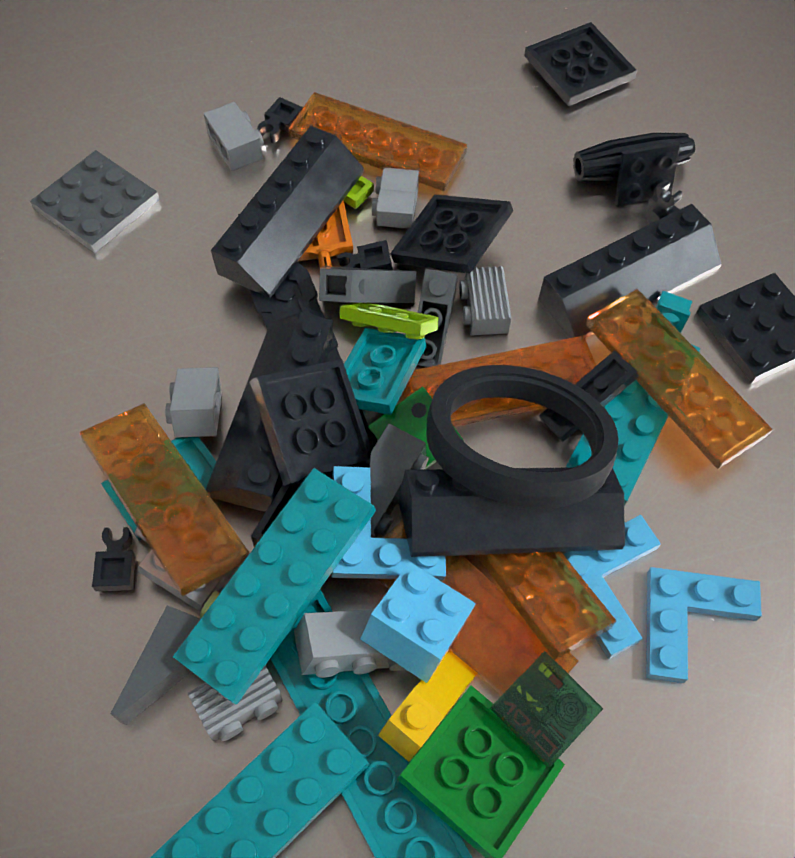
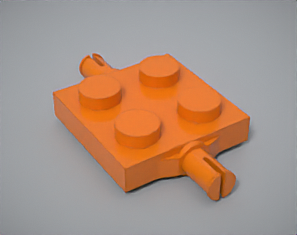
M344 200L298 261L318 259L320 268L325 266V264L332 267L330 257L344 252L353 254V243Z

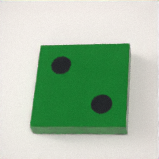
M423 386L396 405L391 415L384 414L368 426L378 440L388 424L401 429L426 443V456L429 457L425 469L437 462L429 449L426 437L427 415L432 397ZM455 429L456 433H457V434L459 435V437L463 440V438L461 437V435H460V434L458 433V431Z

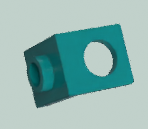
M662 291L649 326L679 337L691 314L689 310L692 301Z

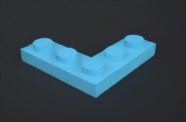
M334 466L333 480L371 503L370 468ZM370 518L331 573V577L397 579L407 564L412 562L438 580H444L446 577L445 556L411 557L407 539L371 538Z
M642 515L625 522V545L623 549L568 551L551 560L549 565L608 659L638 644L643 639L603 578L657 550L661 545Z
M650 567L647 572L646 678L685 683L688 680L687 612L757 621L762 617L760 581Z

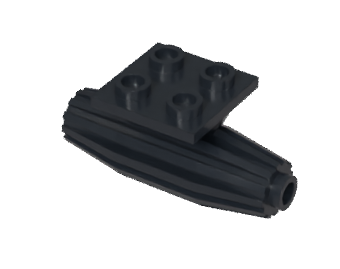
M647 133L608 140L577 151L573 158V169L579 181H618L615 198L616 206L649 201L656 194L657 188L667 181L671 183L669 192L672 194L676 166L690 161L691 156L695 153V142L686 133Z

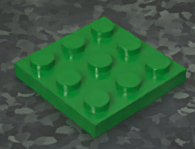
M470 685L397 780L485 858H503L565 764L555 755L546 763L494 709L495 705Z

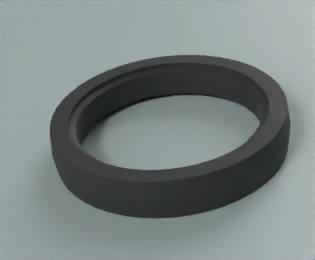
M486 365L458 372L446 379L437 388L427 415V443L433 457L441 468L454 480L471 491L512 506L545 509L565 507L581 502L591 497L603 486L616 459L619 441L618 431L607 410L580 387L565 379L536 369L512 365ZM483 398H513L532 402L549 408L574 423L587 438L592 456L583 464L560 472H533L512 468L488 459L470 448L456 433L451 422V415L462 405Z

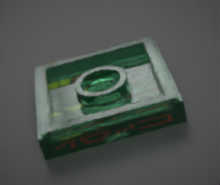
M546 651L490 707L547 768L554 764L603 710Z

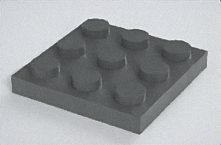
M95 150L30 202L34 210L96 253L160 199L156 190Z

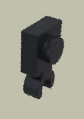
M279 97L264 113L265 121L259 123L257 129L262 137L265 133L270 132V141L275 143L280 138L281 130L289 133L304 116L303 107Z
M669 181L659 186L656 194L649 200L643 217L649 224L679 210L674 204L682 199L683 193L679 190L672 195L669 192L671 184Z
M387 240L357 246V254L344 252L337 255L339 265L342 267L393 270Z
M123 527V536L117 541L112 540L113 534L110 528H104L102 532V540L107 549L106 551L95 552L92 587L96 592L133 590L136 555L133 550H127L133 541L132 533L128 527Z

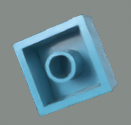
M409 562L371 613L360 640L422 681L428 683L461 631L476 603L412 562Z

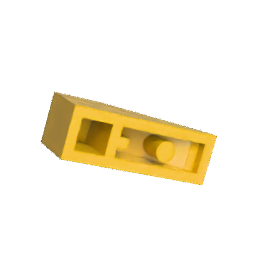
M448 650L428 683L421 680L389 718L378 736L410 762L477 675V672L452 651Z

